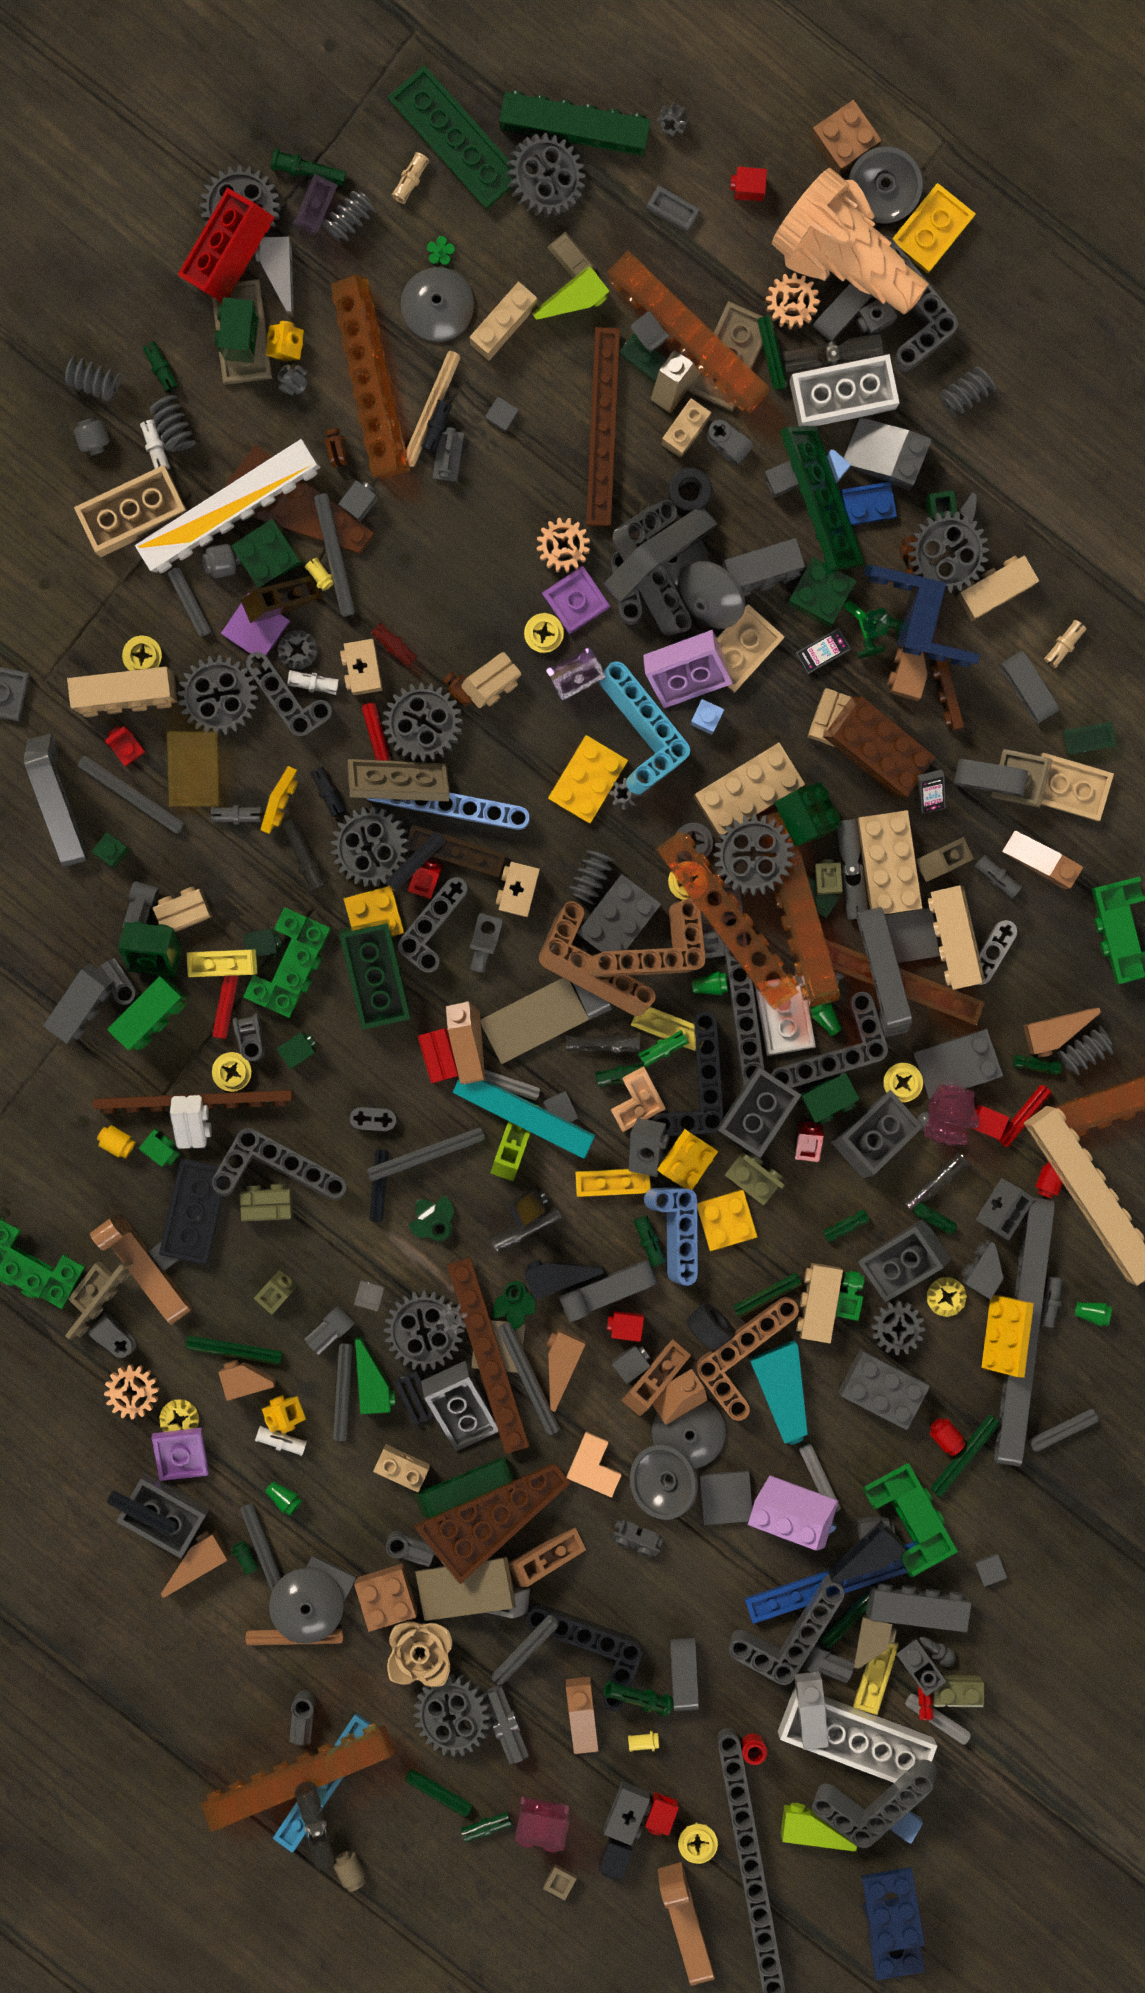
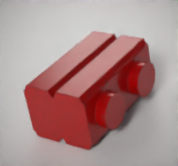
M443 1028L419 1035L418 1039L431 1083L459 1076L448 1029Z

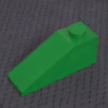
M357 1337L355 1344L360 1414L390 1412L392 1405H396L395 1390H390L388 1379L363 1337Z

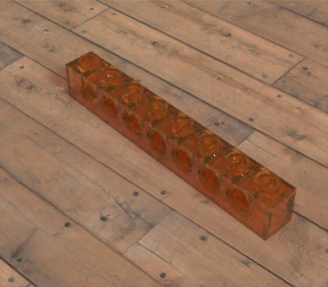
M352 275L331 284L332 301L336 306L337 324L341 329L342 347L348 361L347 370L352 380L353 397L359 412L358 420L362 425L364 435L363 443L369 457V470L374 478L388 479L409 472L410 467L369 280L366 277Z
M679 831L656 848L657 853L771 1008L775 1010L799 992L796 988L799 985L791 973L786 975L781 967L784 963L776 953L772 955L766 948L769 946L766 938L761 933L757 935L752 929V926L755 924L747 913L742 915L737 907L740 905L738 900L732 893L727 895L722 888L725 885L724 881L717 873L713 875L708 869V866L711 864L704 854L700 853L698 855L694 850L693 846L696 844L688 833L683 835ZM682 852L689 853L692 858L691 863L687 866H683L678 862V855ZM701 872L706 876V883L703 886L694 884L692 879L694 873ZM716 892L720 895L721 902L718 906H712L708 903L707 897L709 893ZM731 912L735 915L736 921L733 926H726L723 923L722 916L724 913ZM740 932L749 934L750 943L747 946L738 944L737 936ZM756 952L762 953L765 957V962L760 967L755 966L752 962V956ZM771 972L777 973L780 978L778 985L774 987L770 986L766 980L767 975Z

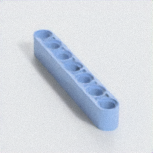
M450 793L449 798L453 801V805L447 811L440 809V801H428L426 805L418 806L415 800L393 801L392 799L366 798L368 801L514 830L525 829L530 822L528 811L521 806ZM469 802L476 804V813L466 815L463 812L465 804ZM492 807H497L501 810V816L497 820H491L487 816L488 810ZM516 812H522L526 817L525 822L521 825H516L511 820L512 815Z

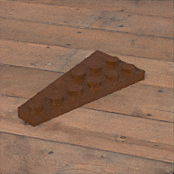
M255 445L223 488L272 457ZM304 480L297 482V487L287 494L281 492L275 496L276 500L269 506L263 508L261 505L254 510L255 514L250 517L263 523L275 519L278 520L281 527L285 530L324 541L314 497L321 493ZM329 500L340 548L361 554L375 535L374 532Z
M552 1463L412 1527L459 1584H462L563 1491L570 1482L558 1466Z

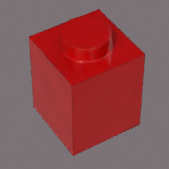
M737 167L736 175H731L730 190H734V199L763 201L767 169Z
M978 1105L977 1109L973 1108L969 1115L968 1122L971 1123L969 1128L1001 1140L1010 1117Z
M614 1310L613 1317L608 1316L607 1331H611V1338L641 1342L644 1316L643 1314Z
M654 1792L651 1800V1810L644 1819L645 1828H648V1831L654 1835L661 1836L665 1834L669 1836L679 1808L678 1800Z

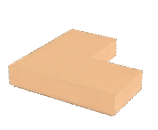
M644 1066L622 1078L632 1098L611 1109L622 1132L632 1128L637 1118L647 1120L666 1110Z
M585 1432L566 1478L612 1497L621 1473L599 1464L608 1441Z

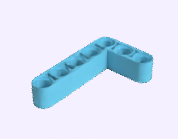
M612 662L600 675V685L655 753L633 771L626 781L629 791L634 794H642L678 767L689 756L690 747L628 668L621 662ZM611 674L615 675L616 678H617V680L614 679V678L611 676ZM626 693H629V694L631 695L632 699L629 698V697L626 695ZM641 712L645 713L648 718L644 717ZM657 731L660 732L663 735V737H660ZM655 763L661 767V770L656 767ZM638 776L643 779L644 783L639 781Z

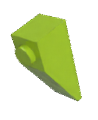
M587 266L532 312V315L537 320L590 308L593 305L597 307L608 298L606 294L609 290L594 270Z
M508 1121L490 1172L491 1174L514 1181L531 1133L530 1131Z
M791 1803V1806L784 1805L780 1833L782 1842L856 1852L857 1846L818 1817L811 1809L805 1808V1805L800 1803Z

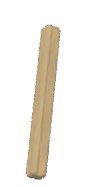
M449 351L446 355L402 459V462L407 466L414 467L422 450L421 446L429 427L427 425L428 420L432 419L437 400L443 401L460 361V355L456 352Z

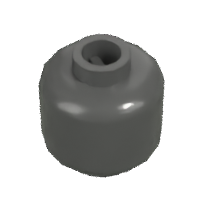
M93 417L77 422L78 427L74 429L73 433L80 451H89L91 456L104 452L103 446L108 445L110 439L103 421L96 420Z
M229 544L208 547L205 554L202 555L204 570L206 574L210 573L213 578L234 575L237 569L236 565H240L239 557Z

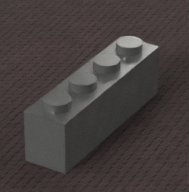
M878 1582V1585H870L866 1615L870 1620L967 1632L971 1602L964 1597L963 1593L951 1591L949 1595L940 1594L941 1591L927 1588L925 1592L916 1591L917 1588L903 1585L901 1589L892 1588L893 1585L884 1582Z

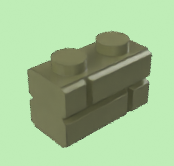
M272 1184L271 1189H261V1185L246 1186V1190L240 1192L241 1221L292 1219V1188H286V1184Z
M943 1675L946 1682L932 1692L934 1707H945V1705L948 1707H984V1682L980 1676Z

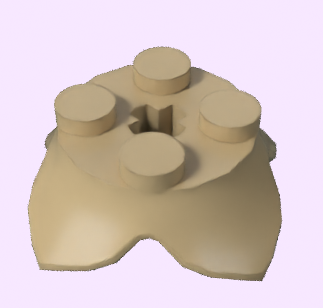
M408 1621L396 1625L389 1637L392 1647V1653L387 1664L390 1681L405 1685L419 1680L426 1686H443L450 1673L448 1652L452 1648V1638L449 1630L435 1623L420 1624ZM417 1647L425 1649L424 1656L421 1654L417 1656L415 1654Z

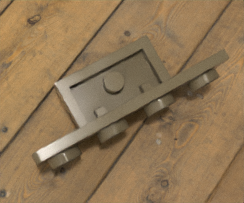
M131 1260L120 1264L114 1273L108 1270L101 1262L93 1265L68 1298L82 1314L65 1337L68 1339L76 1336L81 1337L87 1332L90 1327L88 1323L91 1319H95L103 1311L101 1306L104 1302L112 1299L117 1293L115 1288L118 1284L123 1283L131 1275L129 1270L134 1265Z

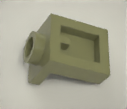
M832 859L821 860L819 864H815L814 874L816 875L817 895L842 894L841 864L834 863Z
M278 1270L253 1299L272 1315L294 1291L297 1285L288 1275Z

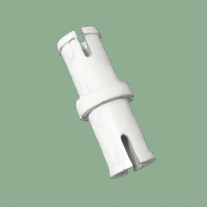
M147 420V424L142 422L140 427L147 443L145 448L146 451L150 452L154 468L156 469L164 465L168 470L170 465L164 451L165 443L160 439L154 420Z
M290 670L287 686L308 689L312 693L319 691L336 695L339 679L317 676V673L313 672L312 674H305Z
M262 1426L259 1427L255 1441L276 1447L278 1451L283 1449L300 1456L303 1455L307 1443L306 1440L288 1436L286 1433L270 1432L269 1429Z

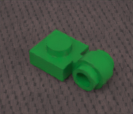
M851 1270L849 1273L844 1272L842 1286L846 1287L847 1292L839 1291L835 1316L859 1320L863 1295L855 1294V1292L862 1290L865 1278L860 1275V1272Z

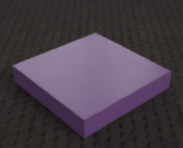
M583 565L542 593L569 635L610 608L609 603Z
M241 603L221 634L250 654L261 652L267 656L290 623V620L280 614L269 619L250 623Z
M202 1428L152 1434L159 1481L209 1475Z

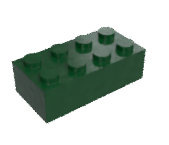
M389 919L340 929V941L361 1029L409 1020L411 1012Z

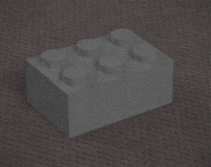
M796 538L726 559L722 565V568L727 570L736 579L744 597L750 595L753 589L760 588V591L775 587L774 584L782 580L784 584L796 581L805 567Z
M621 874L577 932V935L601 953L605 951L627 950L661 903Z
M757 1067L719 1124L717 1130L761 1158L801 1097V1094Z
M860 1348L838 1393L841 1397L908 1430L930 1386L914 1375Z
M145 1473L138 1482L130 1499L175 1522L177 1527L174 1533L168 1536L124 1512H121L116 1522L177 1557L182 1558L210 1509Z

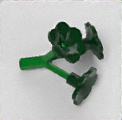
M851 600L845 603L844 608L859 620L864 637L862 641L865 649L857 653L858 659L872 657L885 651V645L874 646L872 638L875 639L879 635H886L888 627L896 629L898 641L904 615L897 620L891 618L882 607L865 613Z

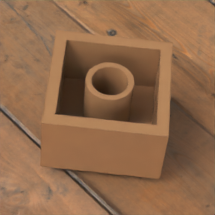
M854 100L813 127L810 139L830 168L840 176L852 169L856 161L864 153L873 148L880 147L882 141Z
M404 1563L356 1578L354 1586L368 1632L416 1618L418 1609Z

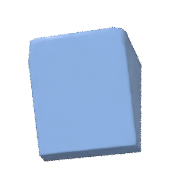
M831 449L827 457L836 483H838L848 471L850 463Z
M909 1811L890 1830L911 1844L923 1821L921 1817Z

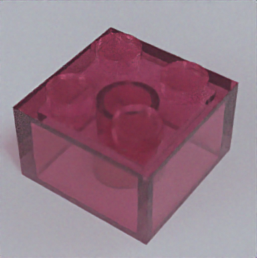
M521 1797L515 1825L514 1842H519V1845L531 1848L533 1845L540 1846L548 1852L564 1851L569 1826V1806Z

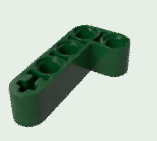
M502 1457L440 1484L423 1486L419 1492L413 1491V1495L421 1516L431 1518L514 1481V1477L507 1458Z

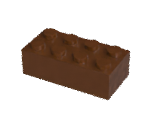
M862 696L850 698L823 736L895 796L908 797L918 783V775L924 774L935 759L933 754Z

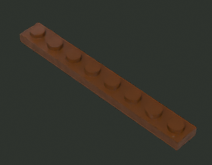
M595 327L586 526L611 527L620 328Z
M909 536L902 540L899 552L901 559L906 560L908 569L905 570V573L913 575L917 566H909V563L914 561V557L908 556L907 553L914 551V548L909 546L908 543L916 541L913 536ZM936 622L931 643L943 645ZM932 659L933 665H930L933 679L938 681L939 688L936 689L939 703L944 704L943 720L945 726L950 727L951 732L960 730L964 727L947 659L945 662Z
M294 1090L93 1099V1109H100V1113H116L115 1108H125V1112H140V1107H150V1111H165V1106H171V1099L174 1096H185L187 1098L194 1095H200L203 1105H207L208 1109H213L214 1104L223 1103L224 1108H238L239 1103L248 1102L249 1107H262L263 1102L273 1101V1106L288 1105V1101L294 1100Z
M469 1257L449 1263L447 1268L505 1454L529 1447L527 1435L472 1259Z

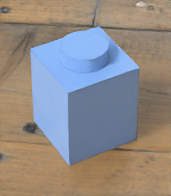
M702 699L690 725L712 735L724 709Z

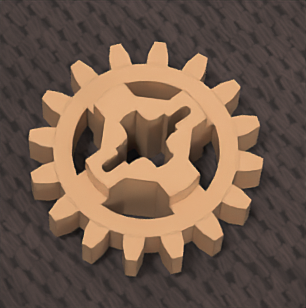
M793 273L791 279H788L787 275L784 274L782 282L775 279L773 283L775 288L769 287L768 293L772 296L766 297L765 302L771 304L767 307L766 311L767 313H774L772 321L779 319L780 327L784 323H788L789 329H792L793 324L796 323L799 328H802L803 320L809 324L811 322L810 315L815 316L817 313V309L814 307L819 305L820 300L814 298L819 292L818 290H811L814 283L811 281L806 284V276L804 275L799 280L796 273ZM777 294H779V298L782 300L779 307L776 303ZM806 296L808 297L809 301L808 308H806V305L803 303V300ZM798 298L796 304L792 302L791 304L787 305L789 299L793 300Z
M558 518L556 525L549 521V529H541L544 537H537V542L542 544L537 547V552L544 553L540 556V560L545 561L547 559V568L555 565L556 572H559L560 568L564 567L566 573H568L569 566L571 565L578 569L577 562L584 563L586 561L582 554H589L590 550L584 547V545L590 543L589 538H583L587 533L586 529L579 531L580 523L577 522L574 526L571 525V518H568L566 523H562L561 518ZM558 530H567L565 533L557 534L555 532ZM576 536L578 537L580 542L579 550L573 544V540ZM547 541L553 545L551 554L547 550ZM568 541V549L564 547L560 550L558 542ZM569 556L571 558L567 561H559L562 557Z
M130 1364L127 1367V1371L123 1366L118 1369L119 1375L113 1372L110 1375L113 1381H107L105 1384L110 1390L104 1392V1395L111 1398L106 1404H114L113 1413H116L118 1410L122 1411L121 1418H124L129 1413L131 1419H134L137 1412L143 1417L146 1414L145 1409L149 1411L153 1409V1405L150 1402L158 1401V1397L153 1395L159 1391L158 1387H153L157 1378H149L150 1370L143 1373L142 1365L134 1370L133 1364ZM126 1377L124 1386L117 1387L120 1379ZM137 1377L142 1379L146 1385L139 1382ZM131 1386L132 1390L137 1391V1393L133 1397L131 1393H127V1390ZM147 1396L144 1404L138 1406L139 1398ZM119 1398L126 1403V1406L119 1401Z

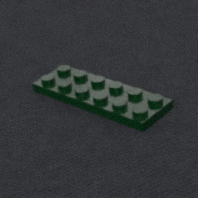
M425 65L387 97L391 105L485 210H488L512 188L508 187L507 184L513 178L506 176V173L512 170L507 166L510 160Z
M817 426L786 427L780 431L783 445L788 452L791 468L799 483L800 493L805 500L808 516L812 520L816 532L815 535L820 543L824 554V561L829 571L858 568L864 565L862 553Z

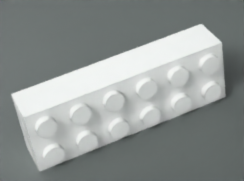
M795 1686L778 1729L780 1740L803 1748ZM824 1696L828 1747L809 1749L808 1751L893 1783L916 1762L924 1759L932 1762L937 1749V1744L933 1737Z

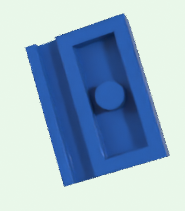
M891 482L848 488L841 491L843 503L852 526L896 519L897 515Z

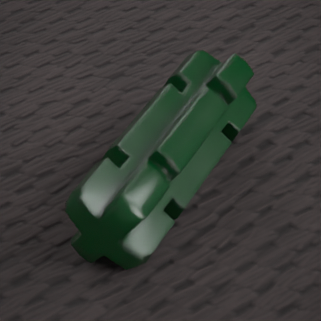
M1015 1055L1013 1058L1014 1068H1026V1070L1042 1073L1049 1072V1074L1060 1075L1061 1062H1049V1060L1034 1057L1026 1058V1056Z
M918 1203L914 1208L915 1215L948 1234H953L957 1228V1224L923 1203Z
M860 1210L855 1213V1216H849L834 1224L835 1227L832 1228L830 1226L823 1230V1235L828 1242H832L838 1239L837 1236L840 1235L842 1237L858 1228V1225L862 1226L870 1221L865 1210Z

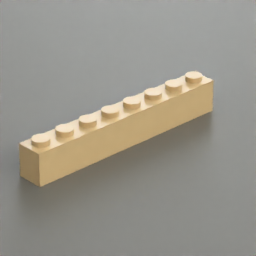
M1044 1107L1025 1121L1024 1125L1127 1282L1138 1286L1145 1280V1244L1143 1242L1145 1238L1137 1228L1134 1229L1130 1222L1132 1220L1130 1214L1124 1208L1121 1209L1117 1203L1119 1200L1117 1194L1111 1188L1108 1189L1104 1183L1106 1181L1104 1174L1098 1168L1095 1169L1091 1163L1093 1160L1092 1156L1085 1148L1082 1149L1078 1143L1080 1140L1079 1136L1072 1128H1068L1065 1123L1067 1119L1064 1113L1059 1108Z

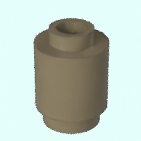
M348 1851L340 1853L335 1858L336 1861L333 1863V1867L343 1887L347 1888L349 1892L355 1891L365 1884V1873L355 1853H349Z

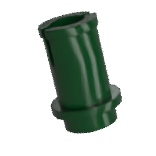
M241 1541L232 1547V1555L236 1556L246 1575L255 1571L258 1565L249 1550L250 1544Z

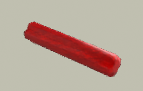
M367 703L362 706V712L375 758L379 761H391L376 704Z
M239 975L224 976L212 1033L216 1038L225 1039L227 1037Z
M1040 1085L1006 1126L1001 1140L997 1139V1141L1004 1147H1008L1025 1127L1024 1122L1035 1115L1052 1094L1051 1090L1045 1085Z

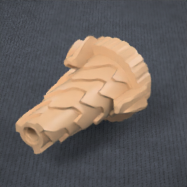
M831 168L826 169L804 192L786 216L772 240V245L784 255L785 265L789 269L823 281L828 278L830 271L841 281L847 279L860 291L873 295L881 303L888 302L904 315L914 307L929 285L927 281L909 268L896 251L890 247L891 241L873 227L875 223L872 220L875 218V214L858 184L854 180H844Z

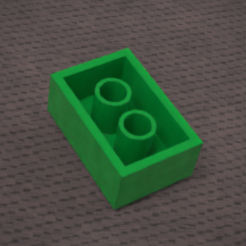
M159 976L107 1030L128 1051L142 1050L152 1041L150 1036L154 1032L162 1031L169 1024L167 1019L171 1015H177L185 1008L187 1004L184 1001L188 996L168 977Z

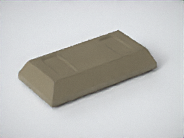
M566 231L547 247L572 278L577 276L587 266H590L594 272L597 270Z

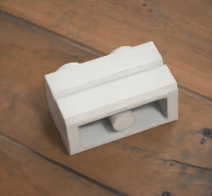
M200 1095L188 1096L187 1098L185 1096H174L171 1099L170 1115L176 1146L178 1149L190 1148L191 1146L193 1148H204L207 1144V1137H211L212 1133L211 1123L206 1122L208 1120V1106L203 1105Z

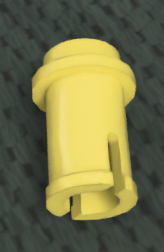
M318 558L312 559L314 563L312 564L309 561L305 568L317 582L316 586L325 591L334 584L332 574H328Z
M650 1731V1734L628 1736L630 1752L647 1749L655 1751V1749L659 1748L658 1733H653V1731Z

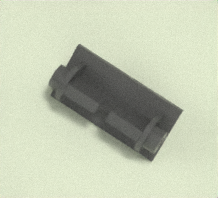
M448 427L445 432H442L436 452L433 472L434 479L457 482L464 433L456 432L455 428Z
M624 1519L616 1521L614 1529L618 1530V1532L614 1531L610 1536L611 1539L615 1540L614 1543L624 1548L629 1546L638 1549L637 1552L645 1557L656 1556L660 1552L659 1549L655 1548L656 1546L660 1547L663 1538L659 1537L660 1534L643 1528L641 1535L638 1536L636 1535L638 1525Z

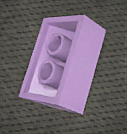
M713 630L643 655L645 674L663 708L733 684L722 648Z
M769 1476L754 1502L748 1525L810 1549L820 1550L825 1548L839 1500L774 1476Z

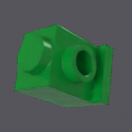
M156 1128L150 1133L139 1149L161 1167L166 1166L167 1163L172 1165L180 1153L173 1147L175 1142L166 1135L161 1137L159 1135L161 1130Z

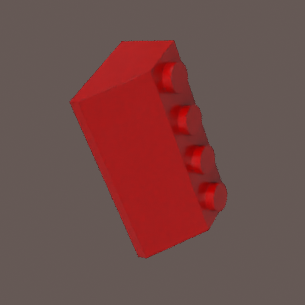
M227 188L180 269L178 276L223 303V297L229 298L235 285L244 273L253 254L257 251L261 240L269 230L275 217L256 203Z

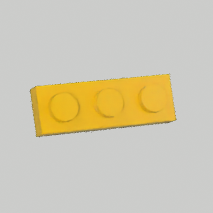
M629 1169L576 1171L577 1197L646 1193L651 1189L650 1175L631 1172Z

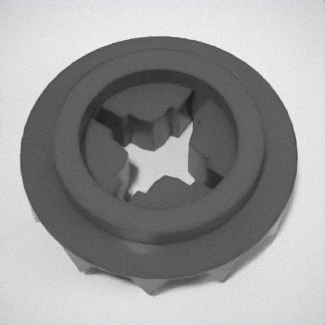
M289 631L281 637L279 642V658L291 669L300 670L307 668L314 662L317 656V644L314 638L305 631ZM303 642L301 649L306 656L298 653L292 656L293 649L289 644L299 645Z
M688 823L678 829L673 843L676 853L683 860L698 862L710 854L713 847V838L710 831L704 825ZM692 832H694L696 840L704 842V844L696 845L694 853H692L690 845L682 843L691 839Z

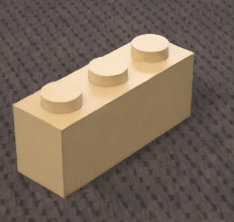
M518 281L469 337L470 345L489 361L537 307V297Z
M1015 555L1003 563L1005 567L998 571L995 568L981 575L983 580L976 584L973 580L970 581V587L962 586V592L957 595V598L971 622L1039 582L1025 555L1019 559Z
M811 1263V1267L806 1268L804 1283H808L806 1293L802 1292L800 1307H804L803 1315L798 1317L796 1331L799 1332L801 1339L831 1343L843 1273L840 1267Z

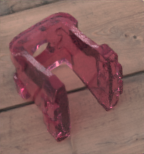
M940 1084L929 1101V1116L924 1127V1136L933 1138V1141L938 1143L945 1142L946 1145H966L968 1143V1135L965 1127H979V1117H977L974 1107V1092L966 1089L963 1090L962 1087Z

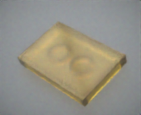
M168 731L169 806H219L218 732Z

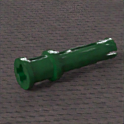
M275 148L270 167L272 171L278 169L290 173L293 177L300 174L341 187L345 185L347 175L345 170L302 159L300 154L290 155L280 152L278 148Z
M608 1681L604 1686V1696L638 1705L645 1712L654 1711L658 1715L666 1717L672 1711L673 1698L669 1694H656L651 1689L641 1691L612 1681Z

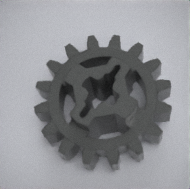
M897 1300L896 1306L887 1302V1309L878 1308L881 1312L880 1316L873 1314V1318L877 1323L871 1324L870 1327L877 1332L873 1333L872 1337L874 1339L880 1338L877 1345L879 1347L886 1345L885 1352L887 1353L894 1349V1354L899 1355L900 1349H903L908 1354L909 1346L916 1349L915 1341L923 1340L919 1332H924L925 1328L919 1326V1324L924 1319L916 1317L919 1313L916 1308L910 1311L911 1304L908 1302L904 1307H902L900 1300ZM893 1313L888 1321H884L889 1314ZM904 1313L911 1317L913 1323L904 1320ZM897 1322L903 1326V1329H899L898 1333L892 1329V1327L897 1326ZM882 1332L890 1333L892 1343L884 1338ZM908 1334H912L907 1341L903 1342V1339Z

